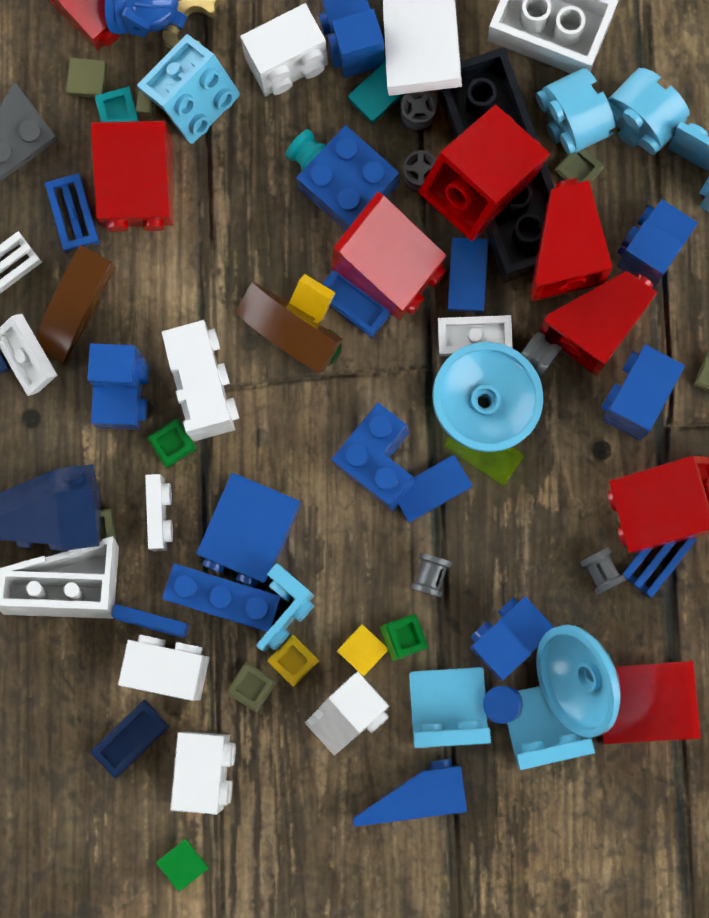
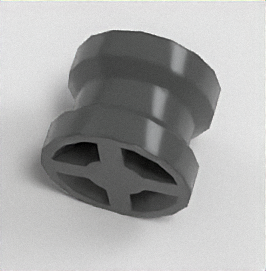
M424 91L404 95L401 101V119L407 128L413 131H424L433 125L436 119L437 103L431 92Z
M419 150L412 152L405 159L403 164V180L405 185L413 192H419L435 163L436 158L428 151Z
M537 331L521 354L532 364L537 374L542 377L563 347L557 343L551 344L545 339V334Z

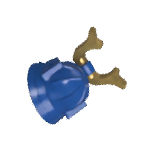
M105 0V19L109 31L113 34L122 35L129 33L145 38L148 32H157L162 29L164 42L172 50L180 41L178 34L183 29L187 16L193 12H201L211 18H215L217 16L215 8L222 0H181L179 2L178 0Z

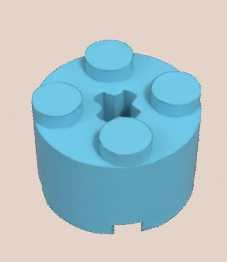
M586 68L579 69L543 87L542 90L535 94L541 110L544 113L547 112L551 122L546 125L549 136L555 144L561 142L564 150L569 155L575 154L614 134L611 130L615 128V122L608 100L603 91L597 93L593 89L591 84L597 82V80Z
M638 68L609 97L608 103L614 117V122L620 129L618 132L619 138L631 148L639 145L648 153L655 155L674 136L680 122L685 123L688 120L686 118L690 113L683 98L671 85L665 90L657 83L661 78L659 75L648 69Z

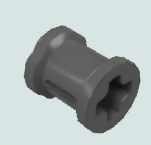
M609 547L580 562L582 567H587L597 586L594 590L597 595L626 581L624 575H619L610 558L611 550Z
M420 553L419 559L422 563L416 582L412 583L411 589L441 598L443 592L440 589L447 568H451L452 562Z

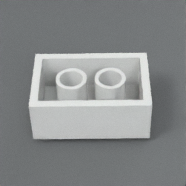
M500 0L489 26L487 41L568 73H573L582 68L591 71L613 18L618 0Z

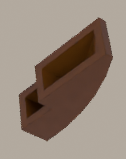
M82 245L79 246L68 265L36 334V339L44 353L63 364L66 363L99 306L100 301L98 299L116 269L112 261Z
M254 281L251 282L235 312L238 317L263 337L319 374L326 370L343 340L314 322L315 318Z

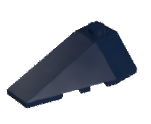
M93 464L55 469L0 492V541H16L18 547L30 548L32 543L49 544L50 550L58 551L100 545L101 495Z

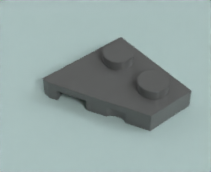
M17 83L11 86L0 106V182L58 141Z

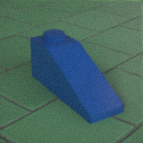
M452 759L430 761V769L421 770L353 817L354 827L467 812L461 766L453 765Z

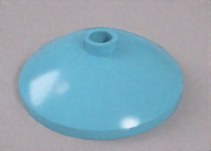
M480 342L457 350L441 366L433 385V407L440 425L457 443L476 451L498 452L519 444L535 428L543 408L542 384L532 364L518 351L499 343ZM479 397H485L489 400L488 408L479 406Z
M561 625L552 628L542 637L536 657L537 675L543 696L556 718L571 732L582 737L601 735L607 732L615 723L620 706V685L613 662L603 646L583 629L573 625Z

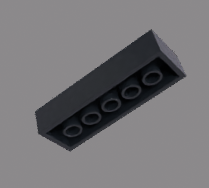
M505 47L460 61L462 87L437 90L454 140L496 104L506 114L511 116L532 138L538 141ZM546 162L529 184L485 228L504 283L534 273L545 209L551 190L555 189Z

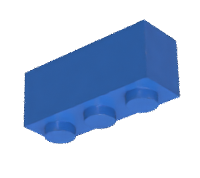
M173 563L162 598L168 602L268 632L276 623L283 601L281 596Z

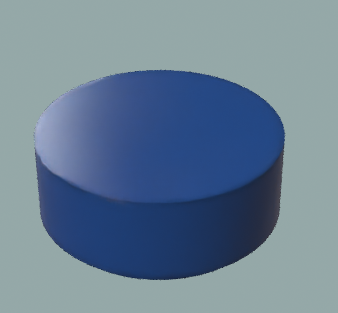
M500 685L491 688L486 693L483 700V708L490 720L495 723L505 724L519 717L522 712L523 701L520 693L515 688L508 685Z

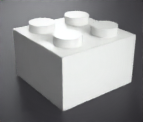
M306 3L240 36L246 62L265 96L271 93L274 95L282 94L292 87L293 82L303 77L306 79L313 78L325 69L324 66L328 65L326 40Z
M140 634L138 642L127 641L118 685L192 701L201 700L210 658L209 656L201 655L202 647L176 642L175 649L165 648L166 640Z
M194 731L178 732L171 810L218 814L224 810V806L231 803L232 781H227L226 777L227 767L234 766L236 743H230V734Z

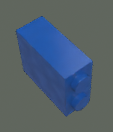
M232 472L196 554L204 558L202 565L222 574L224 568L230 569L238 573L236 580L254 588L257 587L259 582L267 585L270 579L267 573L277 563L302 504L297 499Z

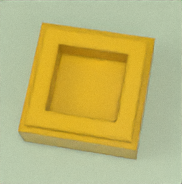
M304 274L299 280L289 303L315 318L314 322L319 324L324 319L336 292Z
M363 624L337 650L363 676L388 651L387 647Z
M294 635L267 660L293 687L320 661Z

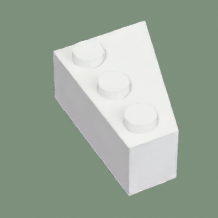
M201 320L162 331L170 369L177 387L178 402L182 406L185 417L184 426L186 433L194 442L236 430L233 420L239 419V414L234 398L227 399L224 385L230 384L225 364H218L214 351L220 349V344L215 328L208 330L205 321Z
M112 536L102 539L100 545L96 547L68 550L49 557L41 556L0 568V612L3 615L113 619L111 615L115 605L119 546Z
M356 672L319 707V710L311 715L305 724L335 756L365 728L372 733L386 721L389 716L384 711L389 705L359 672Z

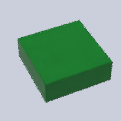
M178 418L147 436L148 441L166 469L198 450Z
M416 613L379 627L392 662L429 648Z
M187 838L156 862L178 892L210 868Z

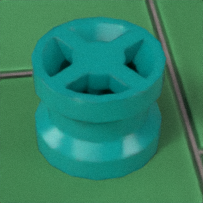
M306 129L290 144L286 150L285 157L290 161H296L300 164L301 171H303L326 144L318 143L315 140L314 133Z

